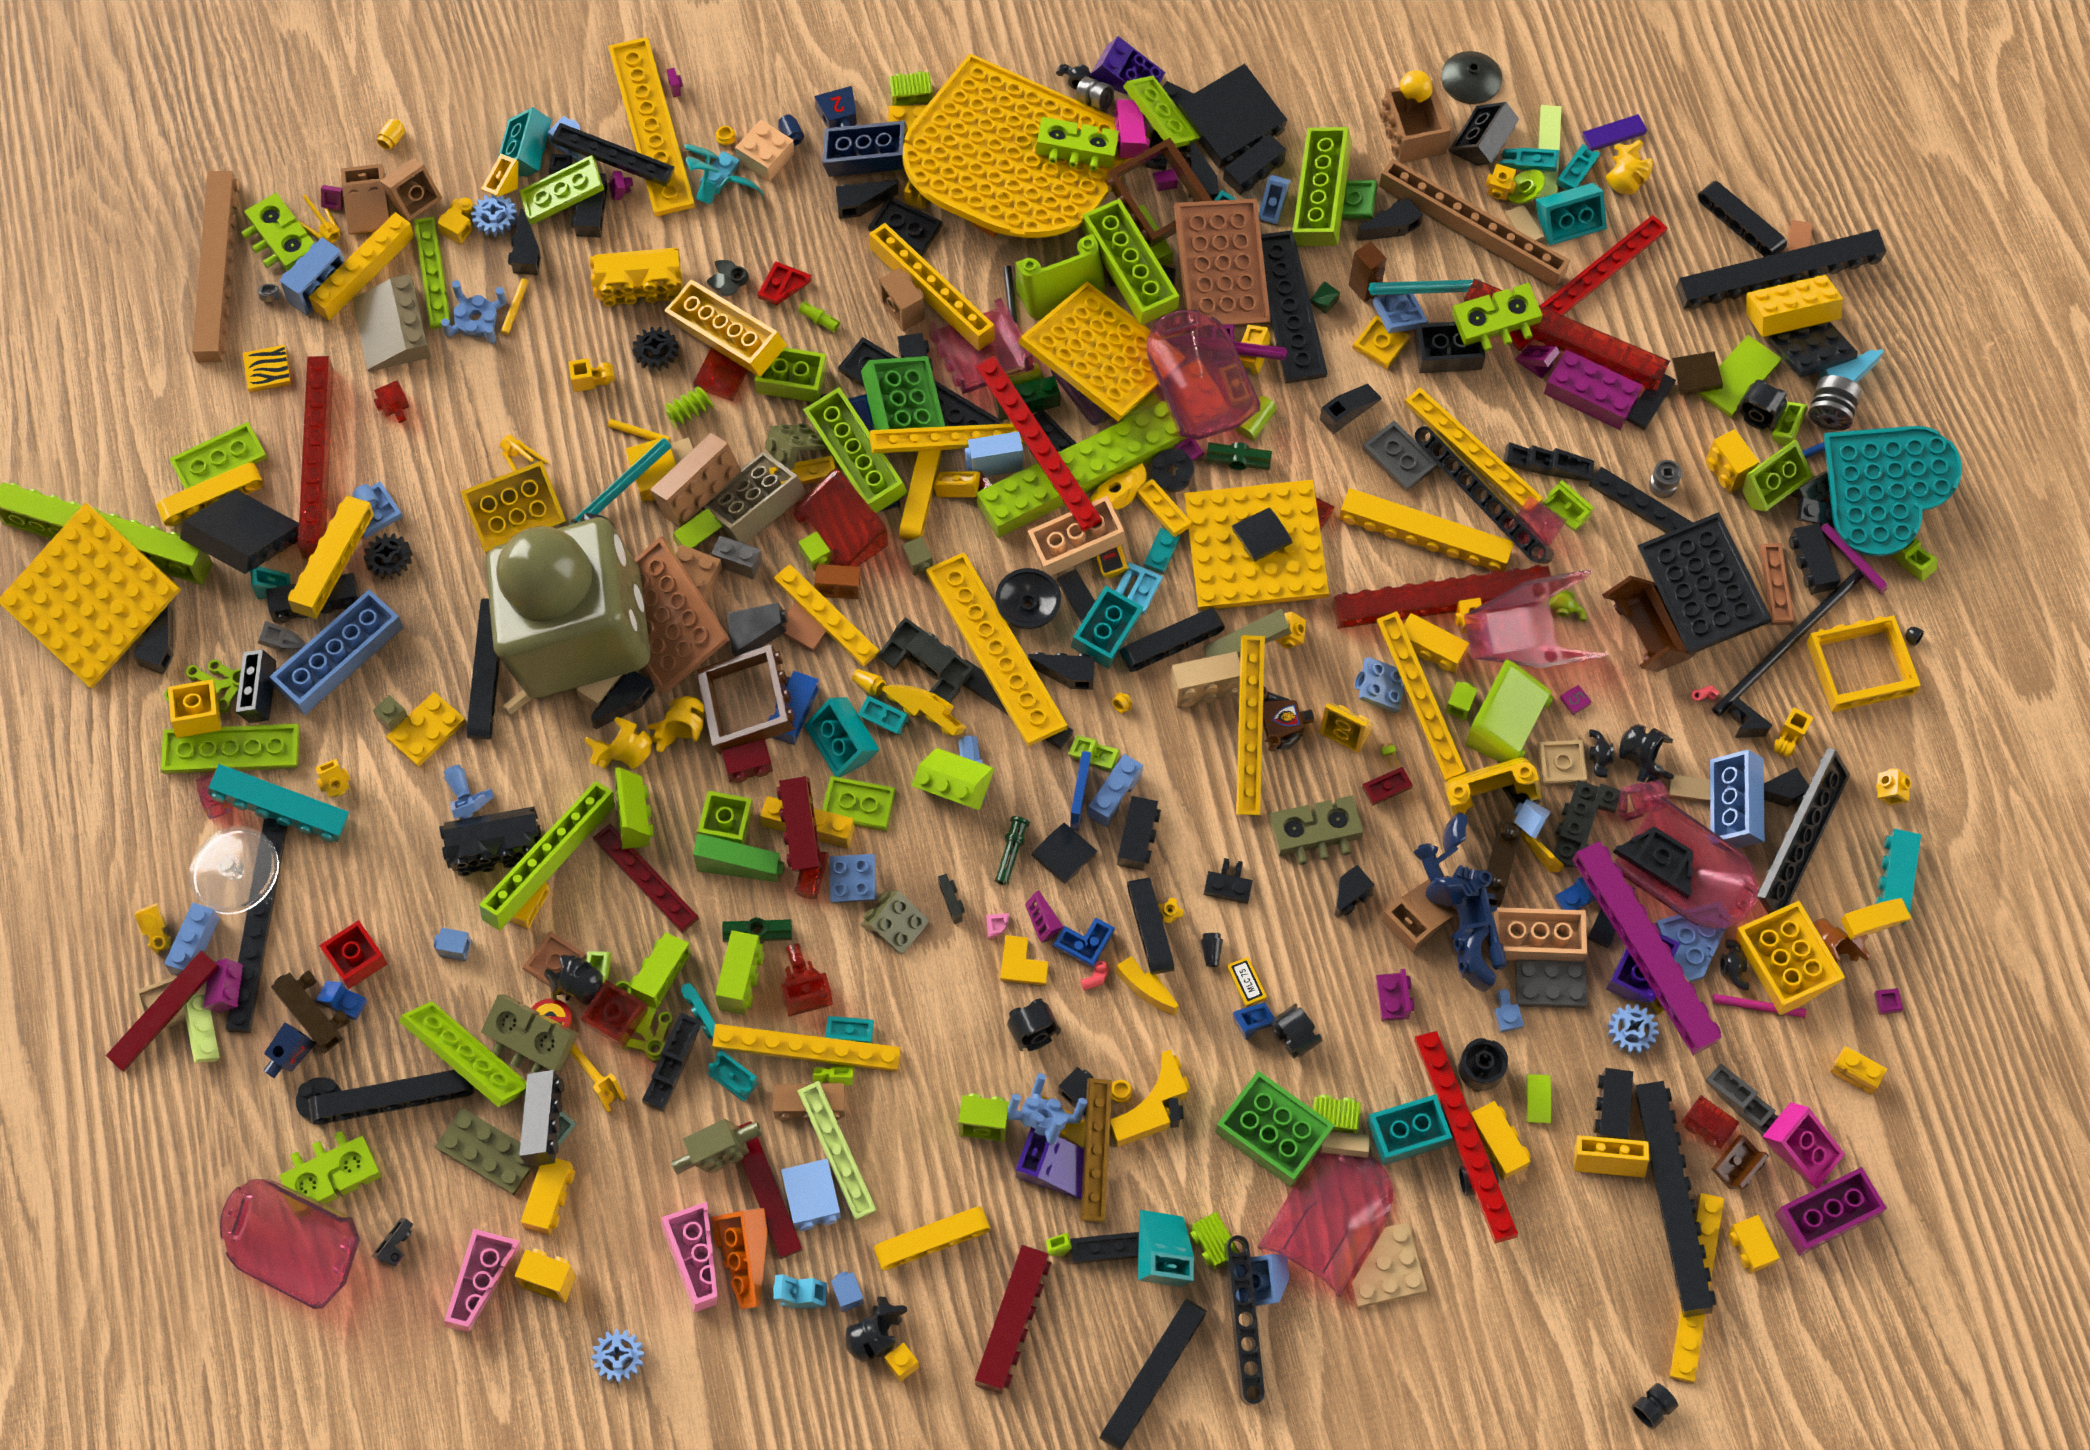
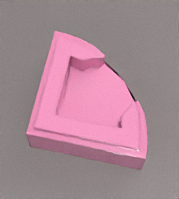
M1009 913L986 915L988 939L995 938L1005 931L1009 922Z

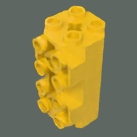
M679 247L590 256V267L592 269L591 285L594 298L603 301V305L608 307L618 304L633 305L640 296L645 297V301L648 303L665 300L673 301L683 289Z

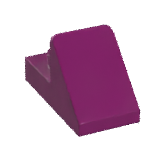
M1528 345L1516 360L1536 376L1543 378L1553 367L1554 359L1560 354V351L1556 346Z

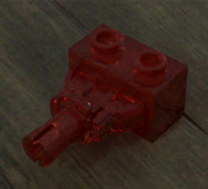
M798 943L794 944L795 953L792 944L786 947L793 972L792 974L790 967L787 966L785 969L787 976L785 982L781 984L782 997L788 1017L833 1005L832 993L826 972L820 974L813 968L811 961H807L809 969L807 970L801 946Z

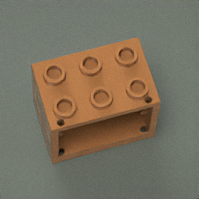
M1431 80L1432 94L1423 102H1417L1413 98L1408 100L1400 91V87L1385 91V97L1382 99L1383 108L1380 111V119L1382 123L1385 122L1386 137L1392 142V154L1397 157L1400 163L1446 154L1451 129L1433 80Z

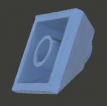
M1269 1254L1250 1257L1255 1306L1279 1303L1290 1279L1287 1255ZM1236 1265L1234 1267V1274L1239 1278L1244 1277V1268ZM1239 1289L1236 1292V1297L1240 1302H1245L1247 1300V1293Z

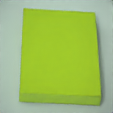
M830 776L822 810L853 818L854 826L887 832L896 788Z

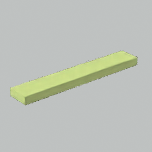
M1541 105L1538 149L1559 150L1561 106ZM1559 162L1557 172L1541 171L1545 177V185L1541 193L1535 198V212H1537L1536 199L1557 193L1558 185H1556L1558 179Z
M817 1081L797 1090L855 1221L877 1211L820 1082Z

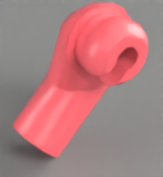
M1711 685L1692 692V698L1696 701L1705 700L1707 697L1714 701L1719 695V691Z
M1096 962L1092 976L1080 980L1084 991L1105 983L1109 973V967L1106 962Z

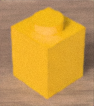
M904 1342L884 1357L885 1364L899 1382L919 1368L918 1360Z

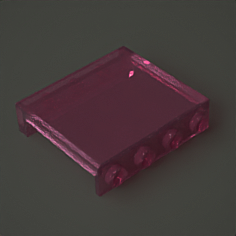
M1002 298L994 300V310L983 313L994 324L995 340L980 351L972 346L951 325L938 329L934 321L931 322L932 331L929 332L933 344L937 343L938 354L940 358L944 357L946 370L948 373H952L954 386L956 388L959 387L962 394L987 386L978 373L976 366L993 356L1008 378L1034 370L1033 356L1018 344L1022 335Z

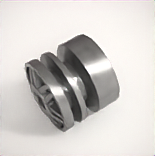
M1830 375L1819 379L1808 411L1810 420L1819 427L1828 430L1841 431L1850 428L1862 395L1861 388L1854 381L1842 376Z

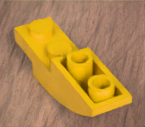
M887 685L882 688L887 693V698L903 706V710L910 716L924 715L929 721L938 723L942 727L941 730L949 736L960 735L966 729L965 725L950 714L954 706L934 693L907 685Z

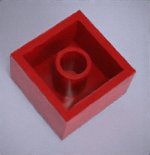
M359 920L319 945L348 990L387 965L383 954Z

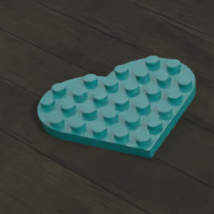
M1906 426L1824 433L1823 435L1834 527L1846 545L1863 555L1883 557L1903 550L1913 541L1920 529L1923 516L1922 511L1934 509L1945 503L1959 485L1962 475V463L1959 452L1951 440H1947L1935 429L1924 426Z

